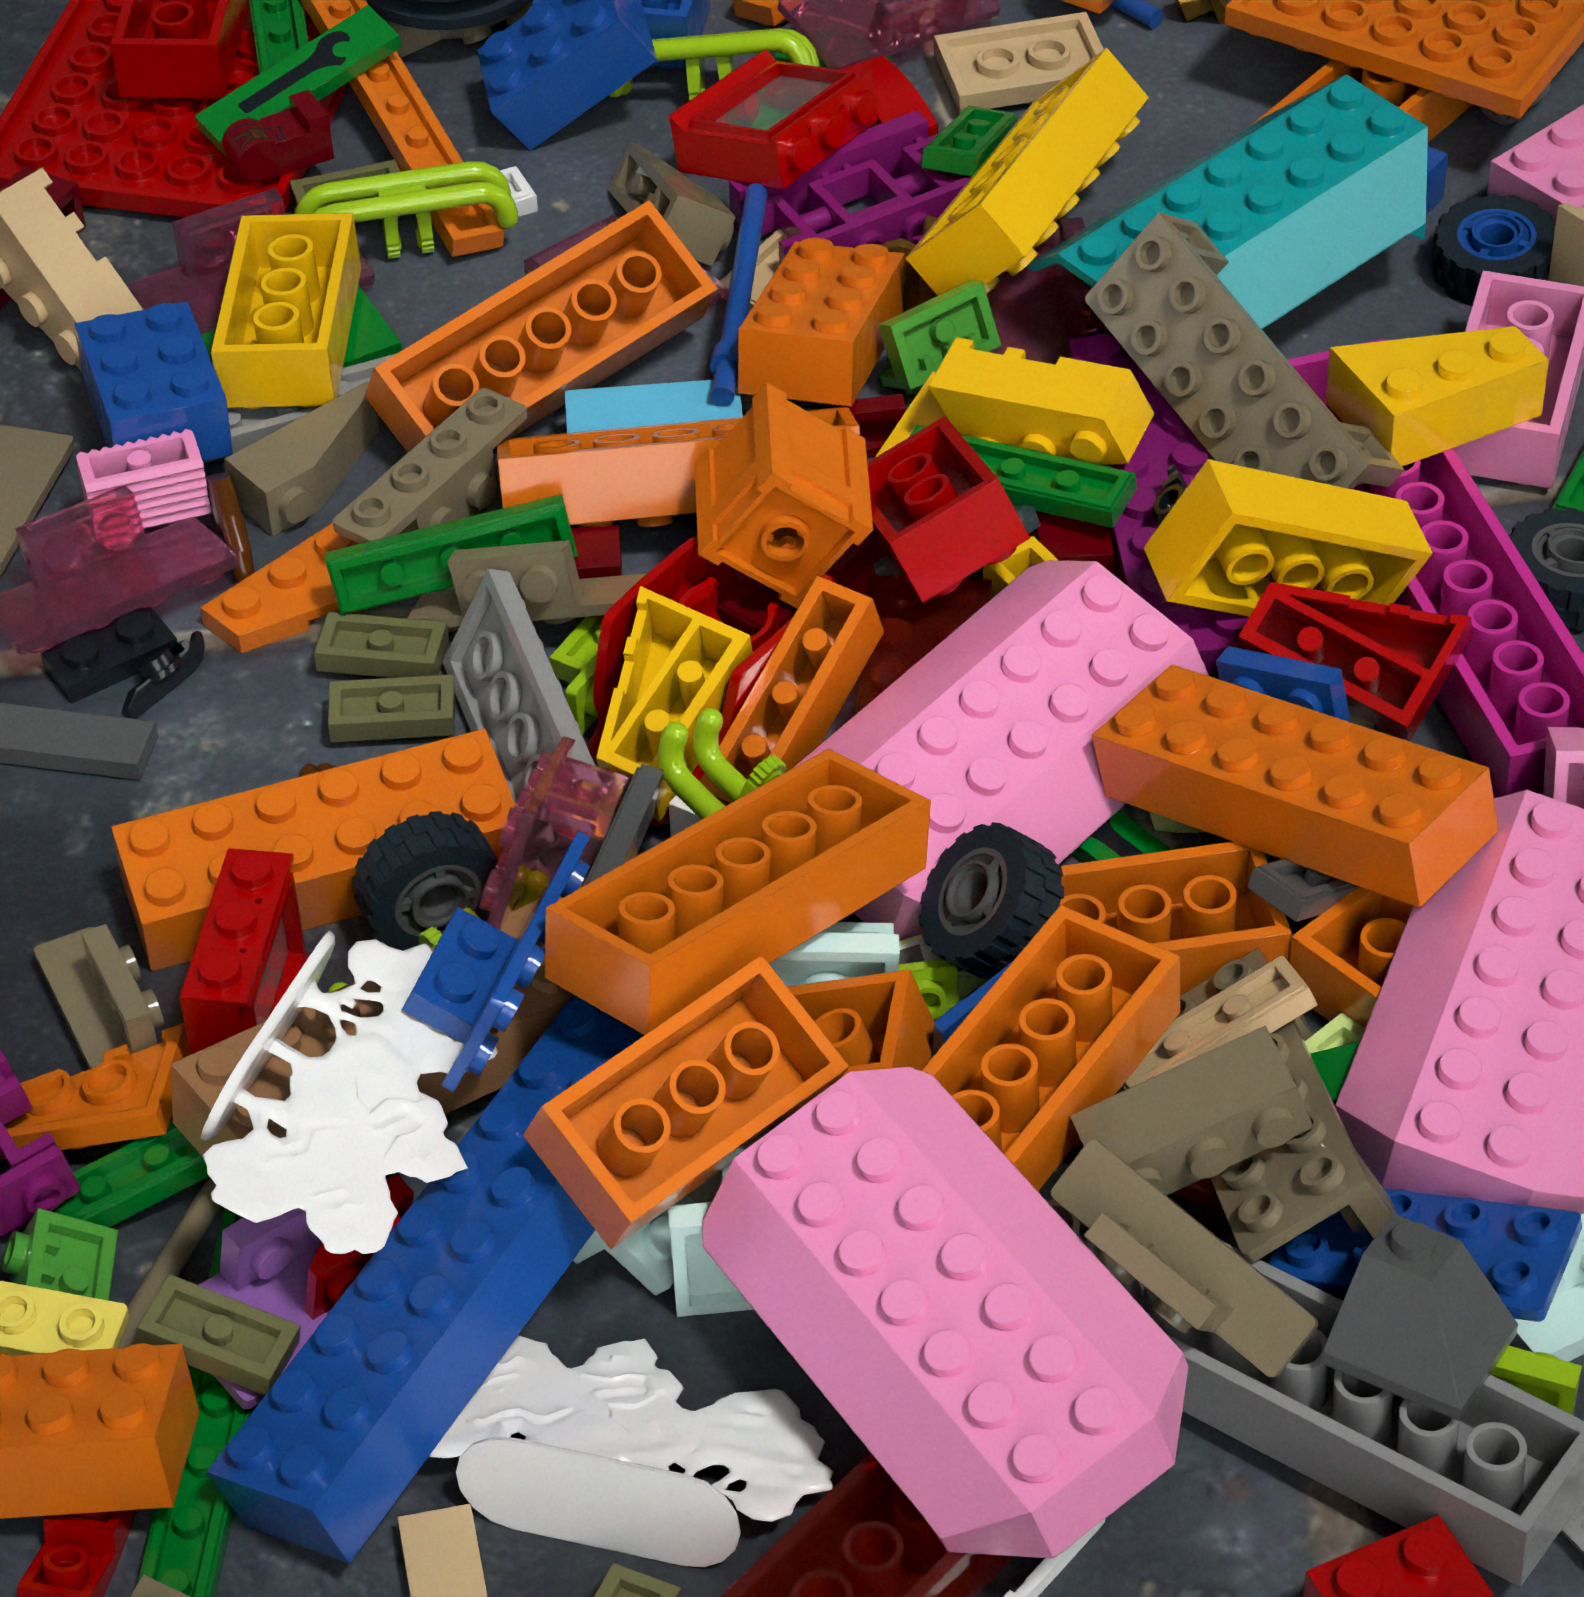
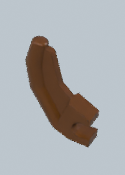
M223 472L205 476L211 506V520L216 530L223 532L227 553L237 584L254 573V566L247 529L230 474Z

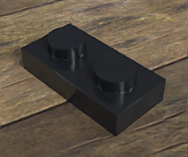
M147 604L47 648L40 653L44 670L72 704L141 673L138 666L163 648L169 647L174 655L177 651L173 645L177 643V638L150 604Z

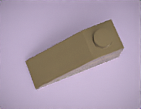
M632 141L629 142L608 191L627 213L650 200L694 259L713 266L718 253L725 250L731 241L735 215L718 197L640 144Z
M367 381L224 458L226 471L231 476L241 511L271 537L282 533L321 511L378 434L377 412L364 396L369 384Z

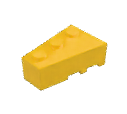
M1516 326L1330 347L1325 403L1344 423L1369 427L1401 466H1405L1541 416L1549 359Z
M959 337L955 338L928 385L947 419L961 435L1097 465L1128 464L1154 416L1150 404L1130 369L1066 357H1059L1056 365L1025 359V350L1007 347L1003 355L975 350L973 340Z
M640 586L636 601L637 613L630 637H627L623 651L624 664L618 687L613 690L596 757L601 780L609 798L619 803L622 802L637 767H641L643 763L660 769L658 745L663 729L670 722H681L688 729L689 735L684 748V759L691 773L698 765L693 751L692 738L696 719L706 708H715L722 715L730 676L733 670L753 653L749 634ZM662 777L653 819L659 822L669 809L670 801L676 795L666 783L664 777Z

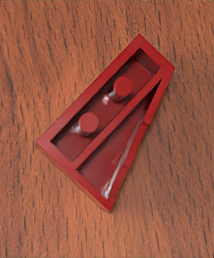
M1270 582L1238 638L1242 649L1341 669L1349 711L1400 739L1410 742L1472 636V620L1470 616L1451 613V616L1413 610L1411 606L1390 603V605L1351 599L1350 595Z

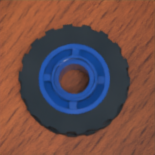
M1487 194L1486 197L1477 198L1475 196L1468 198L1467 201L1461 204L1456 203L1450 207L1449 212L1441 215L1438 226H1435L1433 274H1436V282L1440 287H1444L1446 294L1453 299L1458 298L1463 301V304L1473 306L1483 270L1548 281L1556 222L1551 220L1550 213L1537 207L1538 204L1530 200L1528 202L1521 200L1519 197L1512 195L1505 197L1498 196V194Z

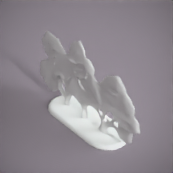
M329 930L315 947L236 1065L208 1116L200 1139L202 1141L214 1139L238 1105L246 1108L254 1129L243 1139L214 1144L203 1154L207 1165V1174L216 1184L211 1193L212 1201L255 1223L300 1208L306 1211L308 1227L321 1240L327 1251L335 1254H345L356 1250L362 1254L378 1252L385 1246L394 1219L398 1214L390 1199L386 1175L400 1172L409 1177H417L428 1183L450 1177L455 1172L468 1169L457 1145L444 1135L448 1122L442 1105L438 1100L419 1092L417 1085L420 1074L434 1072L447 1074L463 1043L401 1010L433 952L429 945L421 944L402 951L389 947L376 939L357 941L348 951V968L354 976L355 984L341 991L322 993L317 983L325 970L335 946V936ZM366 981H374L381 986L380 992H366L361 987ZM354 999L380 1002L383 1005V1012L379 1016L358 1017L342 1011L341 1005L344 1004L353 1009L357 1003ZM303 1007L313 1008L329 1015L335 1027V1043L330 1051L323 1056L308 1057L281 1041ZM347 1020L356 1025V1036L348 1035L341 1027L340 1021ZM496 1046L488 1060L496 1056L498 1052ZM272 1054L289 1062L293 1071L290 1076L291 1095L285 1101L255 1097L248 1092ZM271 1119L287 1129L286 1137L278 1138L271 1134L267 1129L268 1120Z
M518 1335L430 1454V1457L437 1458L460 1456L456 1469L460 1491L467 1501L471 1503L472 1508L492 1522L514 1530L691 1567H707L723 1562L736 1550L741 1533L735 1509L725 1496L734 1502L738 1511L753 1520L773 1522L790 1516L796 1503L803 1495L828 1492L833 1488L830 1481L833 1471L818 1460L825 1441L818 1435L814 1426L801 1419L800 1409L784 1391L768 1389L733 1393L717 1400L713 1405L696 1411L684 1409L676 1402L684 1389L682 1384L669 1370L659 1369L655 1366L657 1355L646 1339L622 1341L598 1347L594 1355L589 1357L583 1365L567 1368L558 1357L551 1353L547 1343ZM519 1432L526 1437L523 1440L511 1438V1435ZM676 1463L683 1467L685 1472L670 1471L669 1466ZM712 1465H724L730 1472L712 1485L704 1480L693 1477L696 1472ZM739 1479L746 1481V1488L741 1492L726 1490L728 1484Z

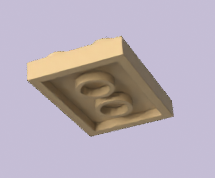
M1087 12L934 35V54L959 113L968 106L992 109L1023 103L1032 104L1036 99L1104 50Z

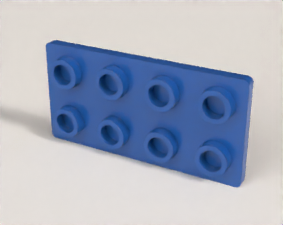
M579 830L577 831L528 917L518 939L459 907L456 908L401 1009L463 1043L441 1086L454 1092L466 1070L478 1076L481 1074L499 1038L488 1033L491 1027L505 1032L525 995L513 988L515 983L523 988H527L545 956V949L538 946L536 942L538 941L545 945L546 907L557 902L560 896L564 898L578 890L590 868V865L579 860L590 836Z
M1385 1189L1398 1216L1425 1224L1433 1230L1462 1241L1514 1319L1540 1322L1546 1318L1582 1230V1220L1579 1212L1482 1201L1473 1198L1415 1193L1407 1190ZM1340 1211L1275 1249L1268 1264L1326 1293H1331L1334 1297L1344 1301L1361 1257L1374 1238L1366 1227L1354 1233Z

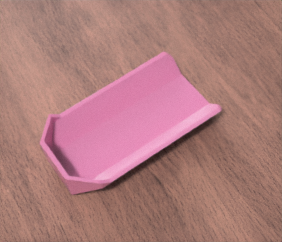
M1048 560L1028 567L796 765H800L829 748L931 800L926 869L853 913L865 923H893L894 934H899V941L924 934L923 927L919 924V915L922 913L920 901L922 892L926 890L927 878L932 868L936 867L940 860V855L946 848L949 849L956 842L955 839L963 832L968 833L972 831L974 826L980 824L990 826L992 822L1007 827L1009 826L1051 850L1057 857L1055 859L1056 863L1060 864L1126 804L1105 796L1092 734L1171 664L1209 676L1192 637L1097 561Z
M1524 790L1494 798L1499 831L1421 908L1412 907L1335 1108L1355 1150L1384 1189L1407 1190L1415 1193L1457 1198H1473L1482 1201L1575 1211L1583 1214L1584 809L1529 790Z
M912 1067L849 1072L733 1158L702 1221V1247L921 1513L948 1552L1055 1558L1175 1465L1189 1367L1183 1352L932 1074Z

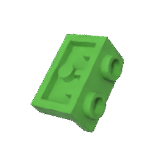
M969 280L878 324L892 368L880 373L879 376L882 386L904 389L906 394H917L931 373L938 370L956 337L973 340L974 349L990 352L1002 346L983 282Z
M37 1208L24 1232L13 1231L2 1260V1272L11 1274V1283L109 1301L118 1230Z

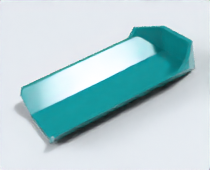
M1346 74L1263 117L1033 260L1026 267L1036 272L1058 263L1093 288L1158 212L1195 221L1226 257L1229 263L1221 270L1217 277L1258 326L1264 329L1408 234L1424 240L1426 226L1428 126Z

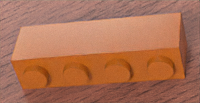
M820 576L815 578L719 746L727 761L747 780L758 763H761L764 758H768L769 755H775L787 765V770H785L787 772L822 743L884 633L873 598ZM704 773L700 782L725 806L732 803Z

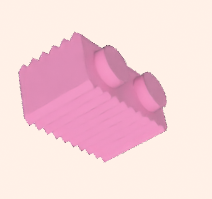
M185 429L182 433L174 431L170 436L161 434L158 438L150 436L146 441L138 439L135 443L127 441L123 446L115 444L112 448L104 446L100 451L92 449L88 454L80 451L76 455L86 511L95 540L105 537L125 539L133 536L138 530L163 524L184 526L191 523L196 517L211 514L204 465L193 431Z

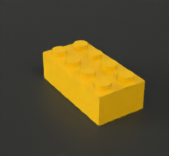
M353 213L241 216L211 349L213 366L226 396L227 408L259 409L262 407L286 406L310 408L322 406L338 397L361 273Z
M1207 459L1143 547L1166 601L1250 617L1270 582L1350 595L1351 599L1390 605V603H1394L1433 554L1408 502L1405 500Z

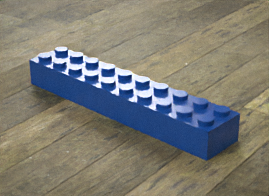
M574 994L457 1145L468 1169L455 1172L450 1177L435 1180L426 1185L390 1232L385 1246L373 1254L206 1472L244 1526L348 1564L352 1562L595 1231L587 1218L524 1138V1132L541 1106L644 1036L642 1033Z

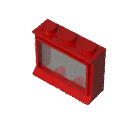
M766 49L668 115L679 172L749 184L759 183L762 186L784 189L878 121L877 99L874 95L870 70H865L858 76H855V72L776 61Z
M228 848L179 997L191 1054L265 1022L310 955L306 953L294 876L293 872H290L294 860L293 853Z

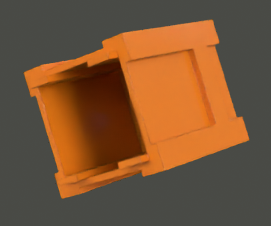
M768 382L752 398L751 409L715 449L708 447L695 462L698 555L718 566L721 562L775 590L778 592L780 600L797 609L817 576L822 577L853 543L859 546L873 531L865 438L846 427L841 431L788 401L787 393Z

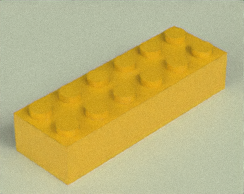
M1105 48L1029 106L905 259L937 295L945 293L969 280L983 282L986 294H988L1000 281L997 276L1007 270L1011 276L1019 273L1037 256L1038 253L1033 248L1046 241L1058 229L1059 225L1055 221L1063 217L1078 203L1080 198L1076 194L1084 190L1099 176L1100 171L1097 168L1119 150L1120 145L1117 142L1127 136L1140 123L1136 113L1149 98L1109 49Z

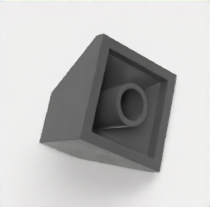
M1392 1214L1361 1257L1323 1349L1321 1364L1459 1421L1516 1336L1518 1323L1461 1240L1433 1230L1425 1224Z

